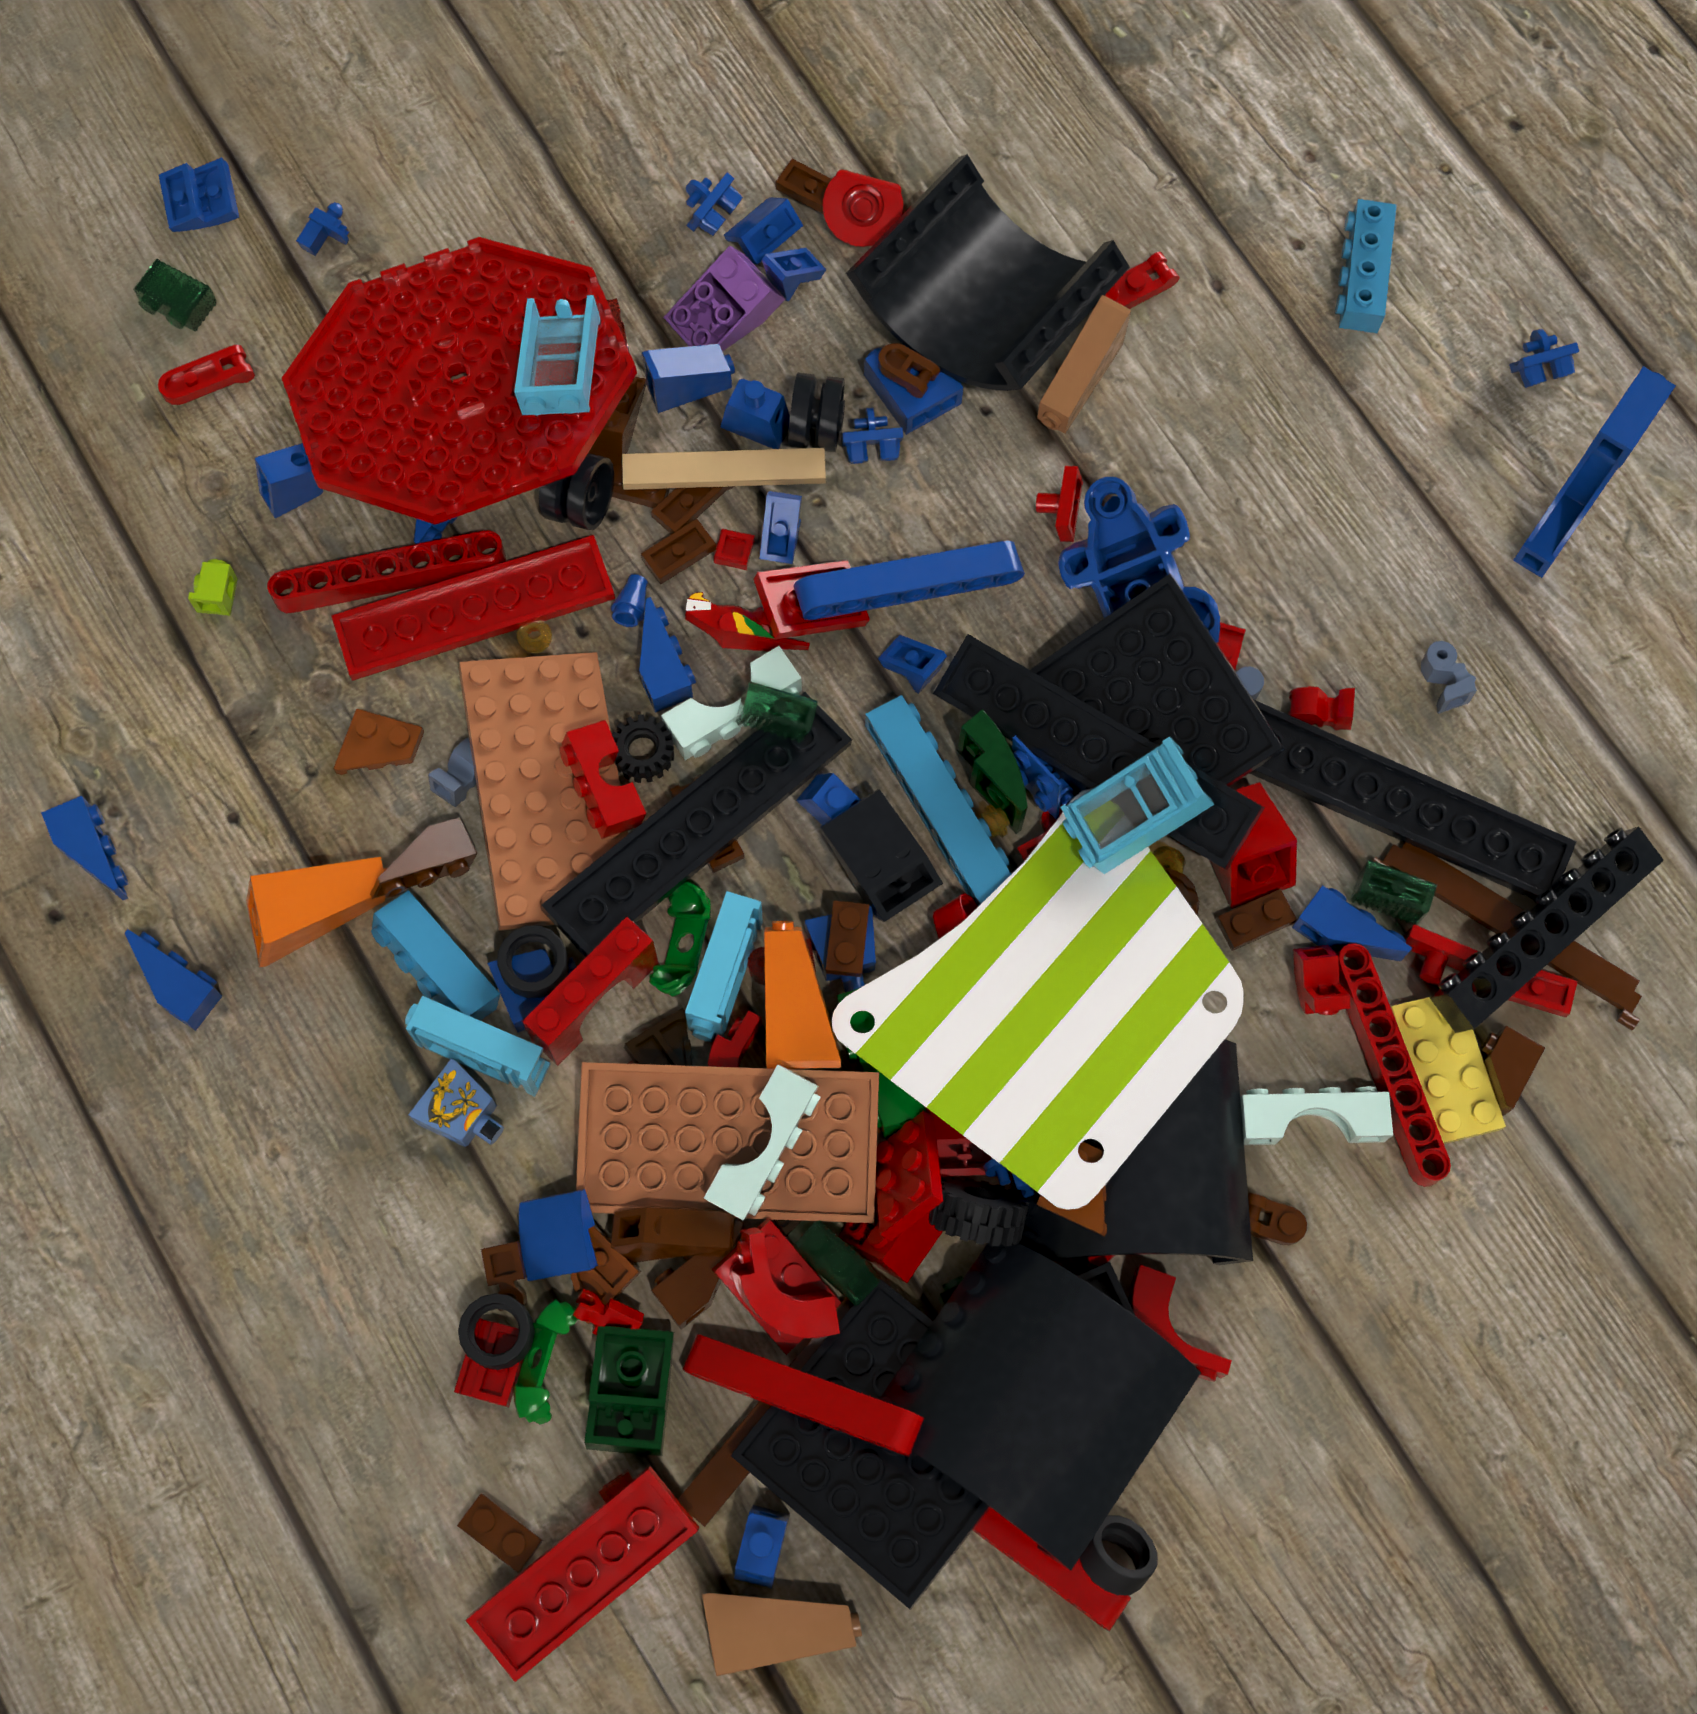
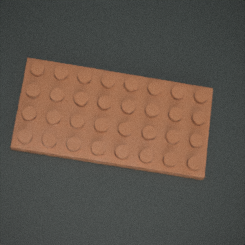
M597 652L460 662L458 667L499 931L518 929L524 926L555 925L543 913L541 905L629 834L627 830L601 839L598 830L590 826L587 818L588 807L584 797L579 798L573 784V778L575 777L571 767L564 765L560 755V747L566 732L606 720L610 729ZM615 763L599 769V774L606 783L620 786Z
M582 1062L576 1191L586 1190L592 1213L615 1214L616 1211L644 1207L727 1212L704 1199V1196L723 1164L751 1162L758 1158L766 1149L771 1137L772 1123L769 1112L759 1097L775 1069ZM789 1069L819 1086L815 1094L821 1098L811 1116L803 1114L797 1125L803 1131L793 1149L785 1147L779 1160L784 1165L775 1182L772 1183L767 1180L760 1192L766 1198L756 1216L749 1213L746 1219L768 1218L771 1220L874 1223L879 1072Z

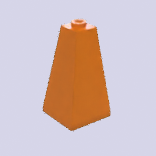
M381 857L250 876L246 903L259 968L276 962L383 903L386 898L385 895L374 899L370 895L377 878L387 869L383 868Z
M773 921L772 927H765L766 1069H775L777 1065L787 1069L841 1068L839 1045L832 1029V1023L802 928L794 927V921Z

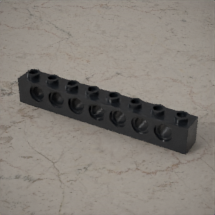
M1639 826L1626 831L1623 828H1618L1604 838L1606 844L1602 848H1596L1581 858L1583 864L1578 869L1573 868L1558 878L1557 881L1560 884L1554 890H1546L1534 900L1536 905L1530 911L1527 909L1517 914L1510 921L1513 926L1506 932L1503 930L1496 933L1486 942L1489 946L1482 953L1479 951L1469 956L1462 963L1465 967L1458 974H1450L1439 982L1438 987L1440 990L1430 999L1455 1033L1477 1028L1664 861ZM1521 942L1524 945V951L1521 948ZM1497 963L1500 966V973L1497 969ZM1472 983L1476 987V995L1473 992Z

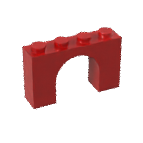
M626 917L522 1021L532 1042L543 1047V1053L559 1066L583 1041L580 1027L594 1005L611 988L623 980L635 989L653 970V967L659 964L654 941L633 921Z

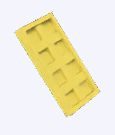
M1430 997L1391 1006L1443 1143L1447 1144L1504 1129L1506 1125L1474 1031L1468 1030L1455 1033Z

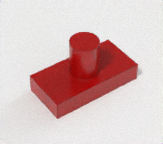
M1065 466L1061 493H1038L1036 497L1037 513L1057 514L1055 527L1060 542H1074L1083 486L1078 466Z
M1415 924L1404 935L1406 944L1412 947L1411 951L1426 957L1419 977L1431 984H1439L1446 966L1461 971L1465 968L1462 963L1472 954L1479 952Z

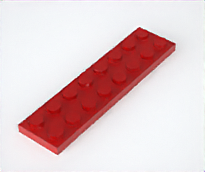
M591 535L331 615L349 676L354 681L614 600L615 594L595 536Z

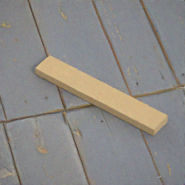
M824 448L622 454L624 490L826 484Z

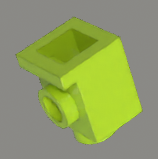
M218 559L202 562L200 574L197 573L194 578L195 593L189 592L188 596L190 603L197 613L231 615L238 578L230 564Z

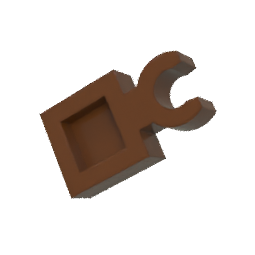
M520 1241L481 1249L488 1286L499 1284L500 1291L498 1294H513L516 1296L517 1301L525 1306L527 1295L518 1286L517 1280L527 1278Z

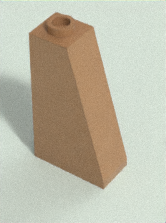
M1104 295L1101 296L1040 401L1037 419L1041 420L1046 427L1066 434L1123 346L1131 315L1129 308Z
M715 1593L702 1595L716 1676L856 1647L855 1638L862 1636L858 1612L850 1614L848 1605Z

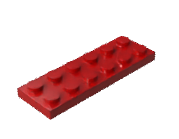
M649 1466L472 1612L465 1621L513 1681L516 1682L699 1530V1526L656 1472Z

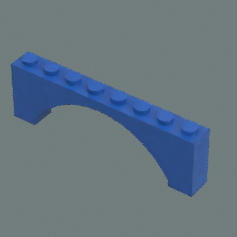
M1643 366L1513 561L1541 578L1544 576L1611 477L1630 455L1676 385L1666 380L1663 375Z

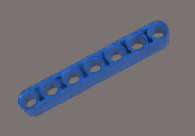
M1001 541L809 575L796 581L794 590L803 618L805 620H817L1004 586L1017 582L1025 573L1015 543L1013 541Z

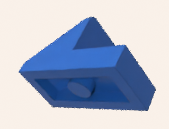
M807 248L765 254L762 258L767 279L785 298V301L791 299L800 283L820 280L826 271V268Z
M768 491L759 559L793 564L801 525L799 517L802 496Z
M899 635L881 654L878 660L884 668L906 676L915 692L919 694L940 671L947 655L942 650Z

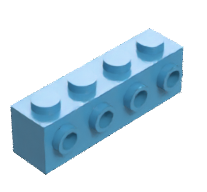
M1358 199L1354 211H1348L1344 230L1349 231V239L1345 238L1341 258L1346 259V267L1342 266L1338 280V286L1343 287V294L1338 295L1335 307V314L1340 315L1339 328L1378 333L1386 312L1397 204Z
M409 890L374 913L371 930L374 939L380 946L388 947L394 954L398 967L404 973L409 972L416 979L417 986L425 997L432 998L440 1004L480 1021L497 1009L500 993Z

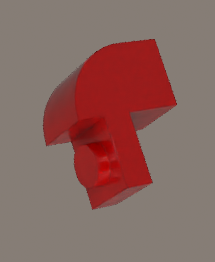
M1329 945L1293 949L1295 982L1304 1013L1334 1015L1339 1010L1351 1009L1350 994L1339 982V959Z

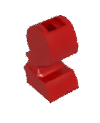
M1308 686L1292 689L1289 692L1291 706L1288 715L1311 725L1317 724L1320 728L1331 726L1334 730H1351L1355 688L1339 690V695L1335 698H1329L1319 687Z

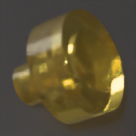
M1169 846L1159 847L1154 850V856L1164 869H1173L1183 874L1186 861L1179 850Z

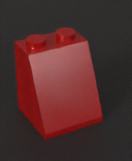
M1260 782L1235 790L1265 809L1228 870L1210 861L1231 908L1254 901L1276 890H1285L1296 886L1297 838Z

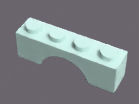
M780 646L750 663V686L746 693L733 704L724 707H709L690 698L661 715L662 722L666 725V730H670L673 743L684 760L692 756L697 758L704 755L711 749L712 744L722 738L728 740L740 732L742 726L751 721L754 723L761 721L769 715L770 710L781 703L782 705H787L799 696V692L802 691V678Z
M777 1065L759 1097L767 1108L772 1123L771 1137L766 1149L758 1158L751 1162L723 1164L704 1199L743 1221L749 1213L756 1216L766 1198L760 1192L767 1180L772 1183L775 1182L784 1165L779 1160L785 1147L793 1149L803 1131L797 1127L803 1114L811 1116L821 1098L815 1094L819 1086L789 1069Z
M1338 1087L1319 1089V1093H1305L1303 1088L1284 1089L1282 1091L1283 1094H1269L1267 1089H1251L1246 1091V1095L1240 1097L1244 1145H1275L1283 1138L1289 1122L1305 1115H1316L1330 1120L1340 1128L1348 1143L1386 1142L1393 1136L1389 1092H1377V1087H1359L1355 1089V1092L1341 1093V1088Z

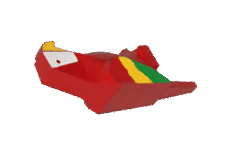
M703 592L694 593L687 599L685 620L709 634L722 648L769 652L780 646L784 650H809L810 642L787 638L775 640L774 636L769 634L770 625L763 607H759L755 611H749L735 605H715L703 598Z

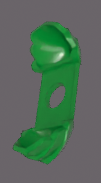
M689 882L682 884L669 897L671 906L668 908V914L676 918L665 965H655L649 983L659 991L672 997L681 994L692 983L697 974L706 929L711 918V904L706 893L700 887ZM692 934L694 936L692 948L687 952H680V940L685 935Z
M554 1300L540 1312L533 1323L535 1330L533 1344L524 1358L517 1383L514 1385V1404L519 1418L525 1417L529 1423L536 1422L541 1425L549 1422L552 1417L550 1404L547 1401L550 1396L549 1391L541 1386L557 1334H567L569 1327L579 1320L573 1316V1312L577 1307L571 1306L567 1302L559 1303L557 1300ZM541 1348V1359L538 1365L533 1368L534 1355Z

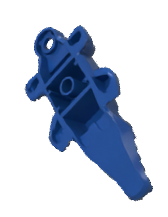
M1104 477L1095 481L1089 487L1084 500L1085 510L1091 519L1088 523V539L1073 543L1064 549L1059 556V571L1066 586L1069 589H1081L1084 586H1091L1097 597L1103 617L1106 618L1170 573L1178 582L1216 643L1219 642L1220 615L1217 603L1206 591L1197 587L1184 586L1182 576L1173 556V552L1177 548L1183 547L1184 543L1190 540L1189 527L1182 510L1177 505L1171 504L1162 506L1149 514L1142 504L1137 503L1136 495L1132 488L1120 478ZM1109 494H1116V495H1118V496H1112V497L1105 503L1104 507L1102 506V501H1103V499H1104L1105 496H1107V495H1109Z

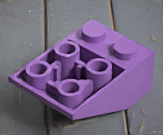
M729 246L663 318L688 346L719 344L723 352L763 324L782 304L785 298L745 254Z

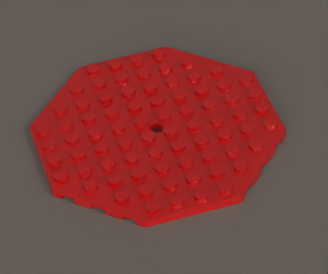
M477 237L467 241V247L452 252L449 251V248L423 256L425 261L406 268L405 263L381 271V277L365 283L361 279L348 283L282 376L289 403L318 488L436 525L574 475L637 375L635 363L626 347L625 340L612 315L593 267ZM587 295H594L601 319L597 332L589 401L590 412L522 415L514 391L527 298H534L540 317L557 316L555 306L556 301L559 299L569 302L573 315H585ZM581 344L540 346L539 356L574 355L580 352ZM574 361L538 362L535 386L576 384L579 364ZM461 373H466L467 377L463 375L458 379H453V382L451 381L452 376H457Z

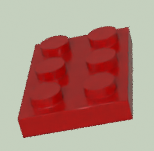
M848 560L757 572L753 580L775 640L866 626L870 621L867 610L817 620H805L794 590L795 582L803 577L851 568Z
M922 1111L911 1121L906 1122L900 1130L877 1146L876 1193L880 1235L890 1241L943 1202L935 1120L932 1115L925 1111Z
M765 1219L757 1227V1229L764 1232L770 1274L774 1284L782 1293L802 1295L825 1290L834 1295L770 1219ZM736 1246L711 1270L780 1350L787 1355L804 1338L791 1336L776 1330L761 1320L746 1306L736 1289L731 1271L746 1268V1264H741ZM834 1295L835 1304H836V1308H837V1307L841 1304V1302H840V1300Z

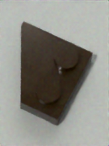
M683 1008L625 1043L624 1049L635 1064L693 1066L690 1039H688L686 1016Z

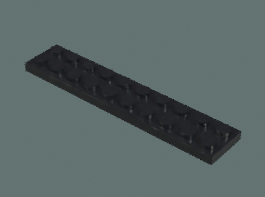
M969 634L965 637L933 692L934 695L971 717L983 709L1004 737L1013 742V737L1016 735L1034 755L1091 789L1159 746ZM1186 762L1196 773L1198 784L1211 798L1214 805L1167 835L1228 870L1265 808ZM1152 774L1136 784L1153 816L1170 806ZM1130 788L1111 800L1140 819L1148 820Z
M804 692L541 905V910L574 946L587 957L626 917L634 923L638 922L851 746L852 739Z
M1254 700L1285 750L1249 774L1400 841L1407 842L1533 900L1546 890H1554L1560 884L1557 880L1564 874L1577 841Z

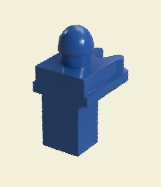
M336 202L331 203L327 207V212L315 207L308 217L310 220L296 240L303 250L316 256L328 236L345 245L348 243L349 238L347 235L349 231L346 230V226L341 224L342 221L338 219L343 214L342 205Z

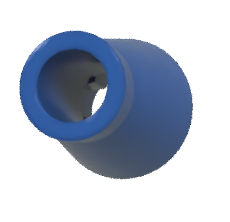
M636 574L629 576L627 583L611 606L612 618L616 623L625 627H635L644 619L646 588L648 585V581L644 577Z

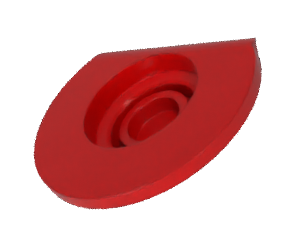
M843 169L839 170L836 176L829 182L823 197V214L828 228L839 240L855 247L873 246L903 214L901 186Z

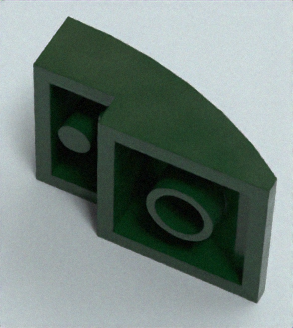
M982 709L961 726L957 751L973 768L970 785L1017 834L1022 830L1028 808L1022 775L1006 739L996 724Z
M598 1326L584 1442L587 1450L663 1456L674 1332Z

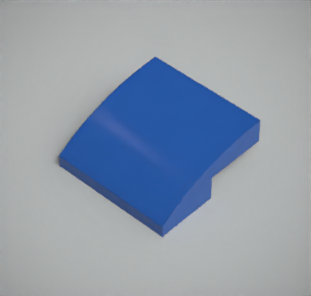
M222 157L195 169L185 163L159 174L168 225L172 232L197 230L239 218L229 165Z
M585 1189L519 1203L520 1245L528 1281L588 1271L598 1266L588 1231L589 1228L595 1225Z

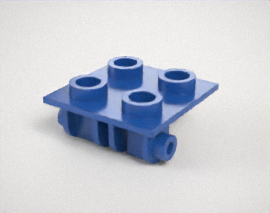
M1015 735L1012 742V752L1019 766L1025 788L1033 795L1036 805L1042 811H1048L1055 819H1058L1060 805L1065 804L1067 806L1075 797L1073 795L1074 790L1062 778L1059 779L1060 775L1057 772L1052 773L1053 768L1046 761L1034 755Z

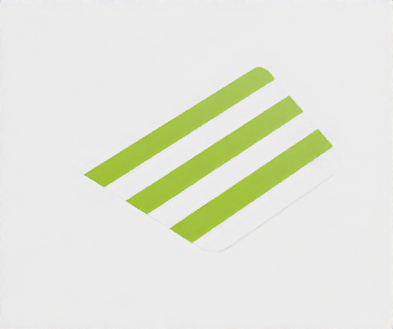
M1092 789L1081 791L1069 802V804ZM1111 800L1084 817L1101 849L1135 828L1120 806ZM1062 812L1058 820L1024 863L961 924L917 956L846 996L833 1012L832 1029L839 1042L1053 1205L1069 1210L1087 1205L1100 1192L1233 1030L1242 1014L1243 987L1240 978L1149 847L1106 874H1103L1094 866L1089 868L1081 858L1078 850L1082 848V845L1078 838L1073 839L1065 829L1062 821L1067 818ZM1210 991L1222 993L1227 999L1225 1010L1220 1013L1207 1011L1202 1004L1204 995ZM858 1011H867L874 1016L875 1025L867 1033H858L850 1025L851 1017ZM1087 1139L1099 1141L1104 1149L1102 1158L1095 1163L1083 1161L1078 1153L1080 1143Z

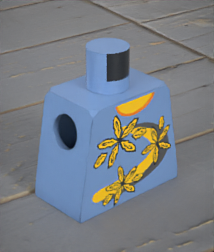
M452 1058L408 1114L419 1126L464 1147L469 1145L475 1135L492 1145L504 1129L502 1125L490 1117L497 1107L494 1100Z

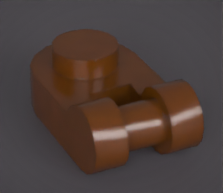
M899 343L888 344L879 353L878 365L881 373L906 388L916 398L924 396L928 390L927 384L930 381H934L940 373V368L934 362ZM912 368L919 371L917 377L909 373Z
M1248 1193L1252 1236L1288 1246L1296 1244L1304 1237L1307 1231V1221L1301 1211L1294 1207L1268 1200L1261 1195ZM1261 1212L1270 1214L1267 1226L1258 1222Z

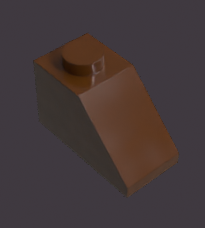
M1505 1026L1497 1034L1491 1032L1481 1048V1051L1486 1053L1483 1060L1502 1116L1514 1109L1545 1050L1544 1046L1508 1026Z

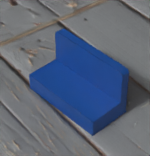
M769 197L726 232L724 237L727 241L738 242L745 255L753 264L757 265L762 261L765 254L772 253L803 227V224L788 198Z

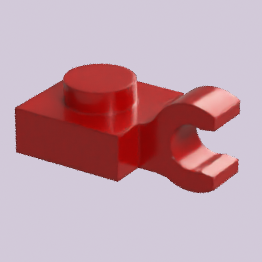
M583 1289L576 1299V1303L579 1305L573 1312V1316L581 1321L592 1323V1333L597 1335L598 1326L639 1329L643 1323L644 1313L612 1298L604 1305L595 1293Z

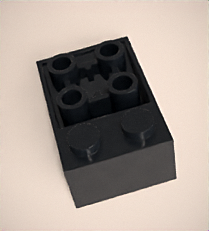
M880 789L820 826L821 831L865 904H869L872 907L873 917L882 922L889 920L943 884L928 856Z

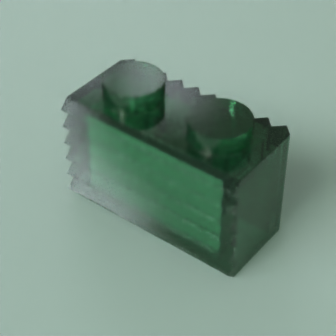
M158 258L154 260L133 288L141 308L152 315H155L156 312L161 313L170 324L178 329H182L185 326L193 331H197L198 326H201L202 321H205L209 311H212L213 306H216L217 303L211 288L207 284L199 282L197 279L182 273L163 261L161 262Z
M750 681L743 691L736 723L738 726L740 724H743L744 727L750 726L751 729L756 727L758 731L763 729L765 733L769 731L771 735L776 733L778 737L783 735L785 739L790 737L792 741L797 739L799 743L804 740L812 728L818 701Z
M1368 860L1358 875L1350 900L1353 904L1357 902L1359 906L1364 905L1366 909L1371 907L1373 911L1385 912L1386 916L1391 914L1393 919L1398 917L1400 921L1405 919L1406 923L1412 922V924L1417 925L1430 910L1437 884Z
M815 1221L794 1245V1248L804 1260L855 1306L859 1305L880 1282L879 1275L866 1259L858 1255L855 1250L848 1246L846 1242H843L840 1237L833 1233L831 1229H828L821 1221Z

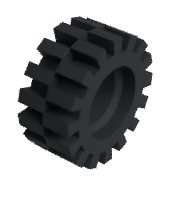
M638 715V720L633 721L632 716L626 718L627 724L623 725L620 722L617 725L618 732L613 731L612 733L619 749L614 763L617 766L618 772H623L624 777L628 780L634 777L637 783H641V778H646L647 783L653 782L652 777L655 775L658 778L664 776L663 770L669 771L671 760L674 761V744L669 729L666 730V725L662 721L657 723L656 717L650 716L649 720H645L644 715ZM638 738H648L656 745L655 753L646 760L635 759L629 753L631 743Z

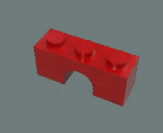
M606 720L566 732L560 747V755L566 767L570 766L574 774L573 784L579 798L584 797L587 804V818L590 826L598 830L601 839L638 827L642 824L647 814L633 782L622 786H613L606 783L599 774V769L614 764L619 752Z

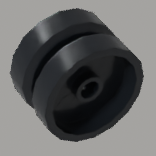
M798 372L791 403L788 445L789 447L807 448L811 442L813 428H815L817 447L824 448L828 452H836L845 412V379L827 376L823 381L819 397L817 396L818 381L815 375Z
M587 454L574 475L541 486L539 489V506L543 517L559 523H567L569 521L572 526L586 530H595L606 516L613 494L615 474L611 460L607 457Z

